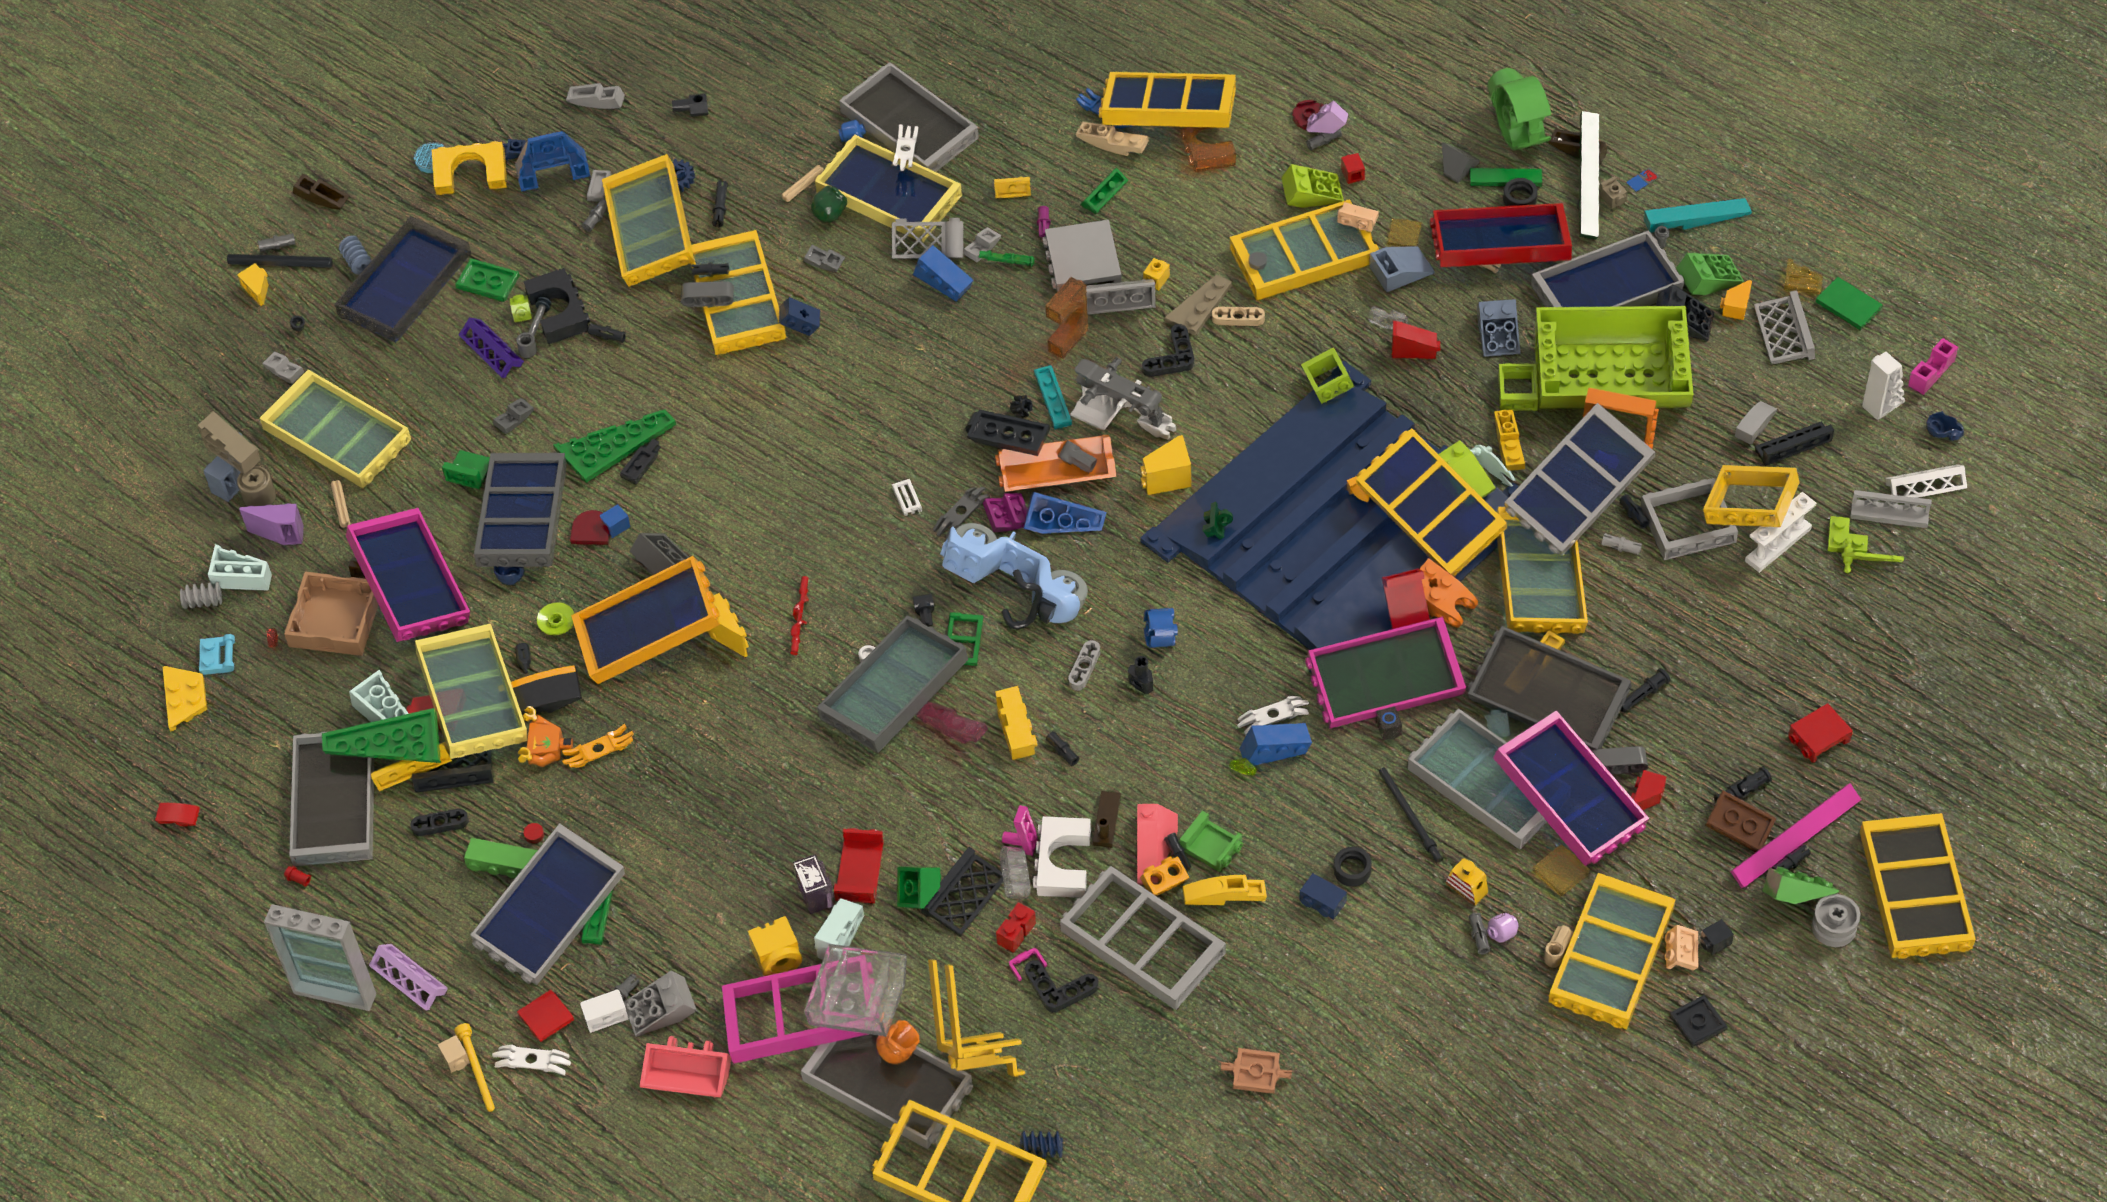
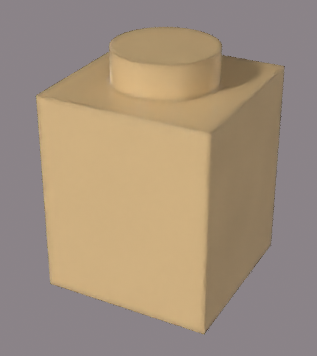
M456 1035L438 1044L440 1053L451 1073L456 1070H462L466 1065L470 1064L467 1053Z

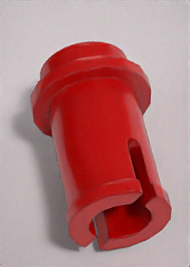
M289 866L285 870L284 877H286L287 881L292 880L305 887L311 881V875L297 870L295 866Z

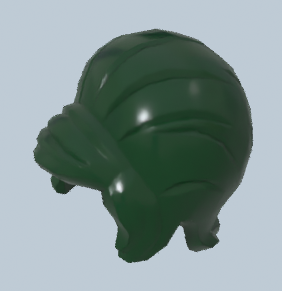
M828 185L812 198V214L822 222H833L841 216L848 204L847 198L836 187Z

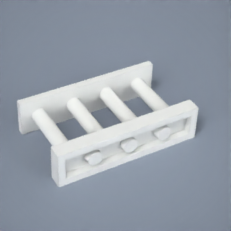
M1801 492L1792 500L1781 527L1760 526L1750 534V538L1758 544V547L1746 556L1745 562L1760 573L1811 530L1812 525L1804 519V515L1814 508L1817 503Z

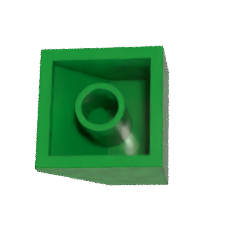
M897 866V907L923 909L940 889V867Z

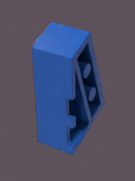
M934 245L919 258L913 272L915 277L956 302L970 289L973 283V279Z
M1306 723L1253 725L1250 727L1239 749L1245 767H1251L1306 754L1312 741Z

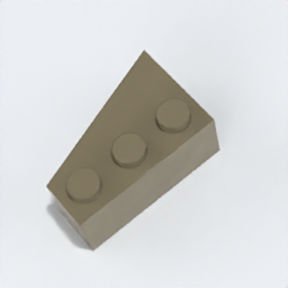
M214 411L197 425L205 448L243 474L249 472L261 461L258 448L254 444L249 443Z

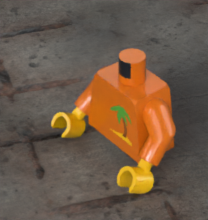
M529 706L525 709L527 713H524L522 716L523 720H533V723H530L527 748L522 747L518 751V754H521L518 758L519 762L524 763L527 760L528 764L544 767L554 761H559L562 750L573 749V739L563 738L560 727L540 715H535L536 711L533 707Z

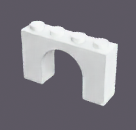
M1043 817L1042 824H1038V836H1041V841H1037L1036 853H1039V859H1035V871H1038V875L1034 876L1033 888H1037V896L1082 898L1087 886L1086 870L1060 869L1050 862L1049 857L1055 849L1061 846H1090L1091 819Z

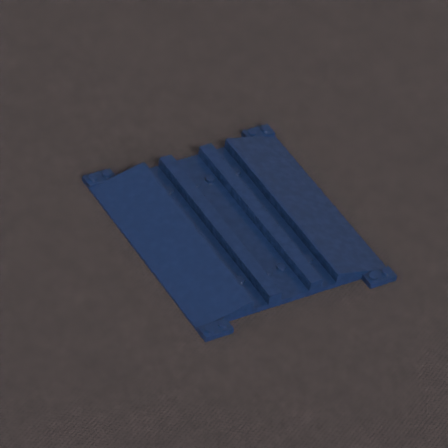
M1345 361L1342 364L1355 387L1321 404L1315 391H1311L1159 525L1153 526L1140 537L1142 544L1167 563L1180 552L1185 554L1309 650L1392 630L1382 577L1420 569L1428 558L1431 559L1370 497L1369 501L1365 502L1354 494L1350 495L1347 490V480L1357 476L1362 469H1367L1371 466L1372 460L1377 456H1382L1385 453L1386 447L1391 443L1395 444L1404 431H1409L1411 428L1414 430L1415 423L1403 414L1395 418L1388 413L1385 401L1365 392L1371 386V380ZM1339 366L1332 370L1331 375L1319 384L1318 387L1343 375ZM1420 436L1437 454L1448 448L1444 445L1438 449ZM1412 439L1382 466L1385 479L1384 490L1379 491L1373 487L1371 488L1390 505L1430 468L1432 457ZM1431 475L1401 502L1394 511L1419 534L1456 498ZM1512 482L1513 486H1508L1503 492L1496 487V490L1483 499L1497 512L1498 507H1505V501L1519 486ZM1523 491L1514 501L1520 507L1541 508L1542 505L1540 501L1526 491ZM1213 502L1218 503L1220 510L1227 509L1233 514V521L1225 526L1224 538L1218 539L1216 535L1208 538L1203 532V526L1207 524L1203 517L1204 512L1211 510V503ZM1478 502L1467 509L1460 504L1429 532L1423 540L1448 563L1495 519ZM1507 527L1504 531L1505 540L1519 527ZM1497 538L1454 577L1461 582L1498 548ZM1391 641L1357 649L1363 671L1392 645ZM1350 651L1316 661L1322 682L1336 693H1340L1358 676Z

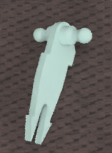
M1476 445L1472 448L1471 451L1482 468H1485L1492 475L1500 479L1503 484L1510 487L1513 486L1502 473L1512 481H1516L1510 470H1507L1499 458L1492 453L1493 449L1491 446Z

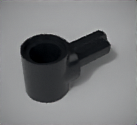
M932 593L913 596L915 613L920 616L922 624L928 627L933 626L931 613L934 610Z

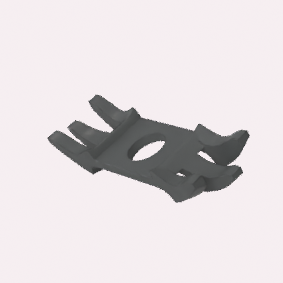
M972 487L966 490L963 497L944 516L941 515L935 524L933 531L936 532L938 530L937 536H941L950 525L951 527L954 526L956 530L976 508L980 507L985 498H990L987 494L979 496L986 488L980 487L977 489ZM964 507L967 511L965 514L959 515L956 513V509ZM950 529L948 530V533H947V535H946V539H948V535H949Z

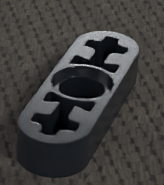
M453 809L417 816L412 819L410 826L414 835L425 836L462 829L468 825L469 818L465 810ZM459 816L462 817L461 821H457ZM438 819L445 820L441 826H436L434 823ZM418 824H422V828L418 829Z

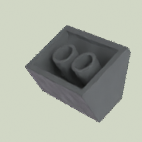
M640 533L629 551L635 556V560L642 563L647 568V571L653 575L689 558L664 533ZM691 573V574H689V575H687V576H685V577H683V578H681V579H679V580H677V581H675V582H673V583H671V584H669V585H678V584H680L682 581H684L686 578H688L690 575H692L693 573Z

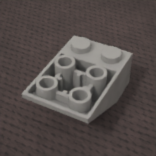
M673 971L668 972L624 1001L635 1036L680 1022L697 1011L685 977Z

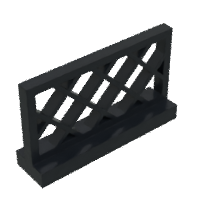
M492 749L484 751L482 754L474 753L473 755L477 758L473 762L467 760L472 755L470 754L461 758L457 757L456 759L458 760L453 765L450 763L443 764L448 768L446 770H438L443 766L441 765L428 772L412 774L415 793L494 783ZM482 760L487 763V764H484V765H477V764H479ZM462 763L468 765L467 767L457 768Z
M968 847L942 879L940 889L928 904L921 909V913L926 917L931 916L961 937L1007 879V875L976 855L974 849ZM976 861L982 865L983 871L972 873L971 866ZM995 874L1000 878L997 883L989 884L987 875ZM984 876L986 884L975 885L973 877ZM970 877L972 886L961 887L960 880ZM987 889L988 895L984 898H977L976 890ZM973 890L974 899L963 900L962 891ZM959 892L960 901L949 902L948 895ZM975 903L976 910L965 913L964 904ZM961 905L962 914L952 915L950 906ZM939 907H947L948 915L940 916L935 911ZM963 918V927L959 929L953 925L952 919Z

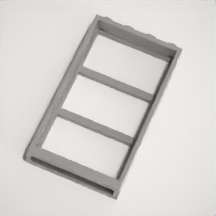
M1112 866L1106 871L1101 872L1094 885L1091 884L1081 899L1078 898L1074 902L1073 908L1069 912H1065L1062 915L1064 918L1060 919L1061 932L1175 1010L1226 954L1225 942ZM1114 881L1136 896L1137 899L1098 941L1074 923L1104 889ZM1145 902L1173 921V923L1142 958L1133 965L1108 948L1106 944ZM1179 927H1182L1209 947L1170 990L1143 972L1142 968Z

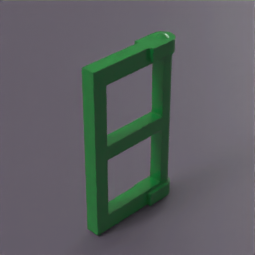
M951 612L949 614L947 636L954 642L975 643L973 658H968L964 665L977 666L984 615ZM954 621L978 622L976 637L952 635ZM944 653L943 663L946 664L952 657Z

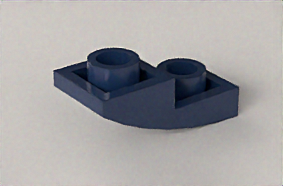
M508 139V144L503 143L505 160L518 158L526 140Z

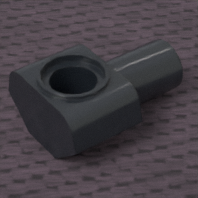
M690 94L687 99L672 100L673 112L690 111L691 117L709 115L707 94Z
M1139 656L1135 659V665H1130L1128 668V682L1142 693L1149 694L1153 691L1152 671L1148 667V659L1144 656Z

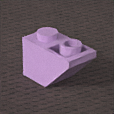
M1333 100L1331 103L1323 105L1317 114L1313 113L1308 118L1306 130L1308 132L1335 133L1346 124L1348 113Z

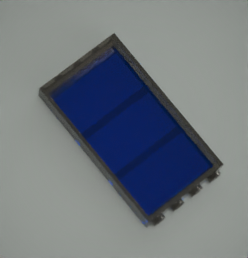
M410 216L335 303L338 316L353 322L356 326L368 329L371 333H377L386 340L397 342L471 255L469 242Z

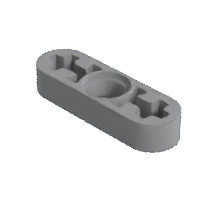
M1090 640L1084 643L1068 677L1071 689L1079 691L1085 688L1100 656V645L1098 642ZM1092 648H1094L1095 650H1093V651L1091 652L1090 657H1089V656H1088V655H1089L1088 650H1091ZM1083 662H1087L1090 664V666L1086 669L1079 667V665ZM1079 674H1080V680H1081V681H1078L1077 683H1075L1074 681H1076V680L1078 679Z

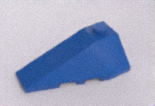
M1032 492L1024 529L1041 534L1100 531L1103 528L1107 512Z

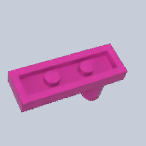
M1020 805L1013 821L1017 833L1005 831L1002 836V842L1022 846L1025 855L1033 856L1039 838L1027 806Z

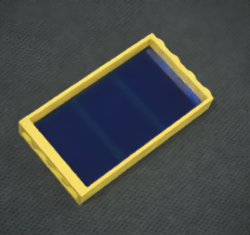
M854 135L846 142L845 147L836 154L833 161L827 164L825 170L815 180L817 193L828 185L834 186L847 198L848 204L846 207L892 228V222H896V219H907V222H941L962 196L960 183L913 161L912 167L908 168L909 160H906L905 169L901 171V159H898L897 166L893 165L895 153L857 135ZM896 226L897 231L903 234L908 232L904 226ZM917 226L912 232L920 238L926 230L922 226ZM934 226V227L930 230L931 233H932V231L936 228V226ZM911 233L908 235L909 237L916 239ZM927 233L921 241L924 242L930 234Z

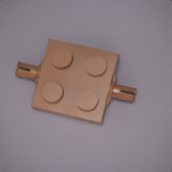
M1239 1048L1234 1063H1221V1070L1233 1072V1089L1274 1094L1278 1079H1291L1292 1070L1280 1069V1053Z

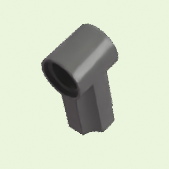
M1068 440L1058 454V457L1070 465L1074 464L1087 473L1093 471L1096 466V458L1082 451L1079 446Z

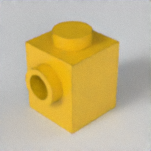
M1153 258L1143 272V279H1153L1155 281V289L1159 291L1170 276V265L1165 261Z

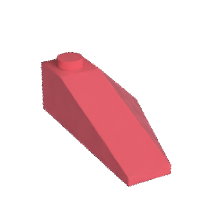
M1137 804V884L1143 885L1140 879L1142 874H1144L1143 870L1152 865L1155 868L1162 865L1161 861L1170 854L1171 851L1164 837L1172 833H1176V836L1178 834V814L1159 804ZM1156 876L1150 877L1151 882L1158 885L1159 879Z

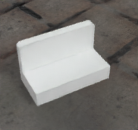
M619 990L580 1003L590 1033L629 1019Z

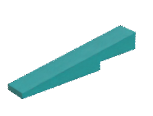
M1746 198L1645 210L1643 220L1649 232L1652 233L1660 226H1664L1667 229L1681 226L1685 230L1751 215L1752 211Z

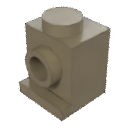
M1614 176L1600 183L1599 196L1612 209L1626 202L1627 191L1617 181V177Z

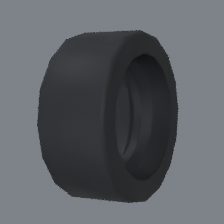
M1525 178L1512 179L1504 187L1503 202L1505 206L1535 205L1537 203L1538 189L1531 180ZM1523 190L1528 192L1531 197L1525 200H1517L1511 197L1510 193Z
M1346 847L1336 854L1334 858V875L1341 884L1357 887L1369 879L1372 860L1365 850L1358 847ZM1347 859H1357L1364 864V870L1359 874L1350 875L1341 870V863Z

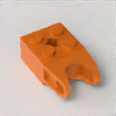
M1428 558L1420 568L1424 572L1425 579H1422L1428 613L1432 617H1443L1444 622L1453 627H1460L1463 624V619L1456 611L1455 605L1475 609L1478 606V600L1459 580Z

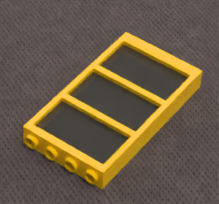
M1942 813L1862 822L1860 835L1891 958L1898 957L1904 959L1916 955L1927 956L1935 953L1947 954L1953 951L1967 952L1972 950L1976 939Z

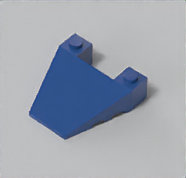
M563 131L528 138L515 163L521 192L539 188L535 171L560 165H570L573 180L590 177L585 150Z

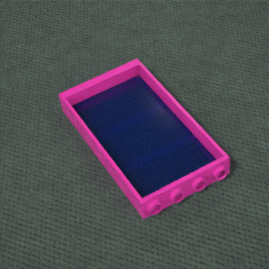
M419 508L347 525L346 539L396 642L407 641L421 635L426 636L432 632L444 631L448 628L463 626L468 623L470 610Z
M1557 711L1498 748L1493 757L1585 867L1591 862L1596 864L1602 859L1603 854L1606 852L1607 854L1612 853L1619 843L1625 844L1632 838L1631 835L1634 833L1638 835L1646 828L1645 824L1649 817Z

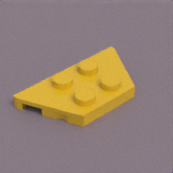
M164 666L163 676L168 726L171 732L176 730L175 726L183 721L187 723L194 716L207 710L206 691L203 674Z

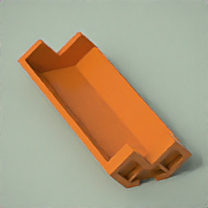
M1101 435L1068 440L1079 446L1082 451L1097 459L1096 466L1090 473L1085 472L1074 464L1070 465L1058 457L1067 440L1044 443L1038 456L1007 449H998V455H995L996 466H1000L1001 476H998L999 485L1007 492L1116 477L1110 436Z

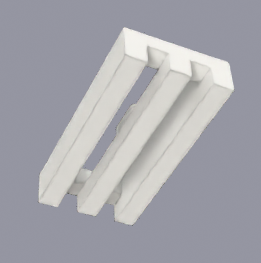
M910 479L892 484V489L904 517L908 516L910 512L914 514L916 510L918 512L922 511L921 504ZM904 485L908 486L915 506H912ZM897 487H900L903 496L906 500V503L908 505V508L905 507V504L902 500V497Z

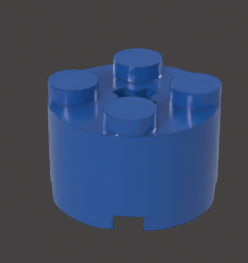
M1173 608L1144 611L1143 622H1146L1144 637L1149 648L1175 646V636L1178 634L1177 624H1173Z

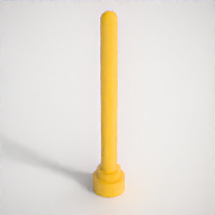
M460 1024L455 1027V1034L464 1044L486 1109L492 1112L495 1107L471 1042L472 1030L470 1024Z

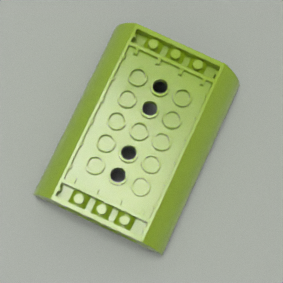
M1685 306L1536 307L1534 350L1537 367L1539 409H1583L1589 388L1655 400V408H1689L1691 406L1694 394ZM1630 373L1633 374L1634 377L1629 378L1626 377L1625 374ZM1649 373L1653 376L1648 378L1645 377L1644 374ZM1576 374L1578 377L1571 378L1569 375ZM1595 374L1597 377L1590 378L1588 375Z

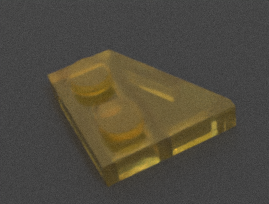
M1788 258L1784 290L1821 294L1823 275L1811 271L1804 265L1800 267L1793 263V259Z

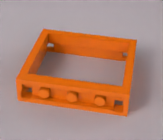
M1594 388L1588 389L1583 418L1597 403L1606 409L1647 416L1644 443L1653 450V444L1651 443L1654 442L1656 420L1659 409L1655 408V400ZM1592 418L1581 430L1580 449L1594 452L1601 450L1609 455L1640 461L1643 459V456L1623 439L1592 433Z

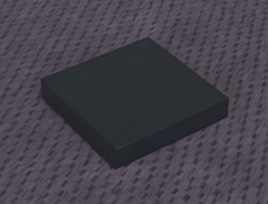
M1705 995L1669 1014V1017L1692 1048L1726 1031L1728 1028Z

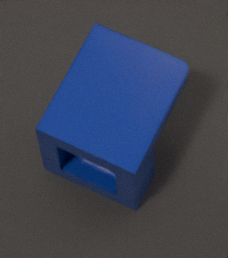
M618 504L600 515V519L608 527L612 538L631 527L628 515Z

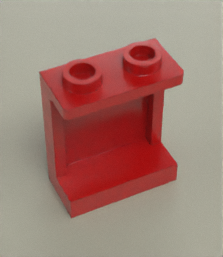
M1827 703L1790 725L1788 737L1791 743L1796 744L1801 750L1803 756L1814 763L1819 754L1839 742H1842L1844 745L1850 742L1853 730Z

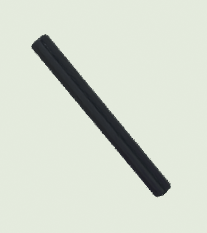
M228 254L227 256L228 264L233 265L256 264L263 266L331 268L333 264L331 257Z

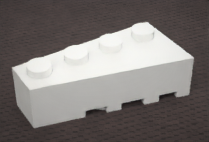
M1887 352L1880 356L1877 355L1872 359L1866 391L1863 396L1862 407L1877 420L1905 402V398L1902 397L1904 390L1901 388L1904 385L1901 380L1903 378L1902 365Z

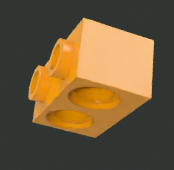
M1170 856L1161 861L1162 865L1156 868L1152 865L1144 869V874H1142L1140 879L1145 889L1155 896H1159L1186 882L1189 876L1179 857L1172 859ZM1169 867L1176 869V876L1168 873ZM1156 876L1160 883L1158 885L1153 884L1150 877Z

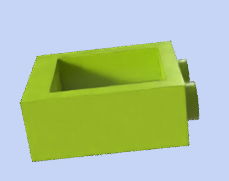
M1334 347L1301 364L1321 404L1355 387ZM1339 366L1343 375L1320 387L1317 386L1313 378Z
M1499 364L1500 411H1537L1538 384L1536 364ZM1504 379H1531V393H1505Z

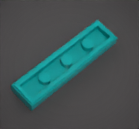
M1052 365L1034 369V375L1054 430L1071 426L1072 420Z

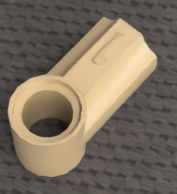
M1564 925L1558 926L1551 941L1546 945L1544 961L1547 966L1555 968L1561 965L1563 956L1574 933L1569 927Z

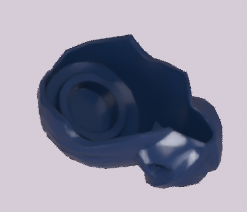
M1943 411L1933 413L1926 422L1928 433L1933 437H1948L1949 440L1955 441L1964 436L1962 424L1957 423L1956 418L1947 416Z

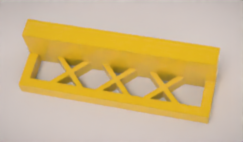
M442 742L439 744L441 763L400 760L371 773V777L377 789L382 791L412 778V774L427 772L452 761L446 743Z

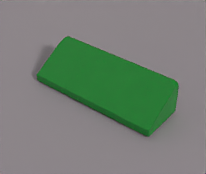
M1116 167L1080 205L1097 214L1126 184L1128 179Z

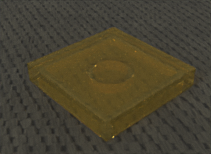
M1562 844L1537 863L1532 870L1560 896L1564 895L1590 873V869L1587 866L1585 867Z

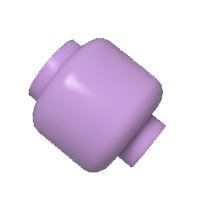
M1501 913L1489 920L1488 935L1499 943L1505 942L1517 934L1518 922L1513 915Z

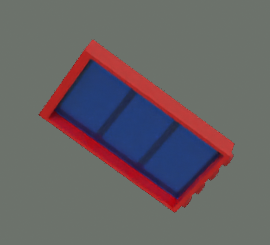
M1563 203L1433 210V218H1430L1436 260H1439L1440 267L1566 261L1572 258V242Z

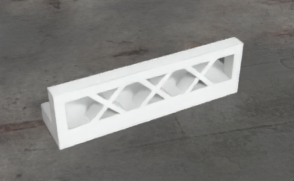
M1959 464L1885 478L1886 486H1890L1892 495H1897L1896 486L1903 485L1908 489L1903 496L1914 498L1967 488L1965 468ZM1960 474L1961 485L1954 486L1951 484L1950 480L1952 477ZM1937 478L1944 481L1940 489H1935L1931 486ZM1917 482H1922L1926 485L1920 493L1913 489Z

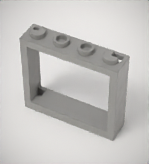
M1714 478L1703 479L1696 483L1667 488L1663 491L1647 493L1642 496L1640 507L1643 514L1650 520L1649 528L1663 560L1736 543L1738 530L1735 525H1724L1725 528L1668 542L1653 507L1711 493L1715 484ZM1724 499L1720 508H1727Z

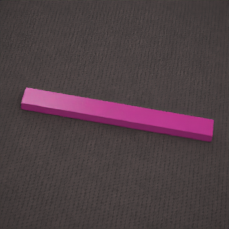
M1851 783L1847 784L1731 870V874L1739 886L1744 888L1782 860L1785 855L1794 851L1862 799Z

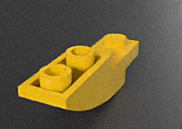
M1513 410L1494 411L1503 465L1505 464L1508 471L1525 469V461Z
M1228 875L1203 879L1187 884L1182 888L1185 905H1225L1226 900L1265 901L1267 897L1264 880H1247L1246 875Z

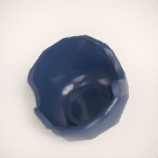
M494 566L496 578L505 585H514L519 582L525 571L524 567Z

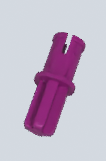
M1040 206L1038 208L1037 225L1039 237L1042 238L1045 237V229H1049L1051 224L1049 208L1047 206Z

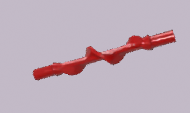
M807 576L801 577L799 588L800 601L793 608V617L796 620V624L790 630L792 636L791 655L798 654L799 643L801 642L799 637L801 625H807V622L802 620L804 603L809 601L807 597L809 578Z

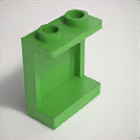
M1204 811L1198 815L1180 838V844L1182 848H1185L1184 852L1218 872H1221L1224 867L1229 866L1232 856L1235 852L1238 853L1243 846L1241 833L1238 832L1235 836L1209 821V814Z

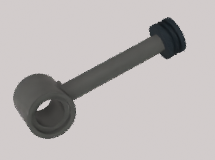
M538 298L535 305L537 312L529 331L519 334L516 339L519 354L524 358L533 357L537 352L534 336L544 312L550 309L551 301L548 298Z

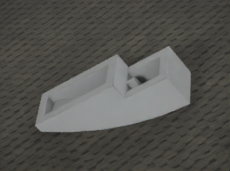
M601 83L570 87L566 101L590 108L614 109L621 108L625 94L619 86L604 88Z
M1762 401L1758 402L1736 427L1735 437L1752 445L1756 437L1760 436L1768 425L1777 408Z

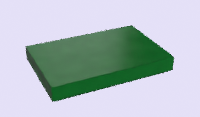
M470 258L455 286L459 290L505 302L520 274L515 270Z
M1839 277L1815 301L1859 330L1883 307V304Z

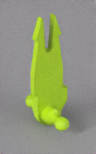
M1851 538L1845 539L1846 547L1843 549V553H1841V558H1843V563L1845 564V573L1851 572L1850 566L1853 563V559L1887 562L1904 561L1902 556L1853 552L1851 547L1853 541Z

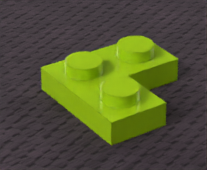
M1830 516L1828 551L1843 553V549L1846 547L1845 539L1851 538L1853 541L1851 544L1853 552L1867 553L1868 536L1849 534L1850 518Z

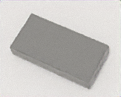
M593 170L587 193V201L599 202L601 199H606L602 179L611 176V171Z

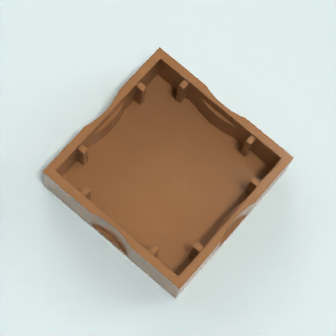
M305 572L298 591L297 603L291 612L284 633L288 646L363 656L378 608L377 600L367 580Z

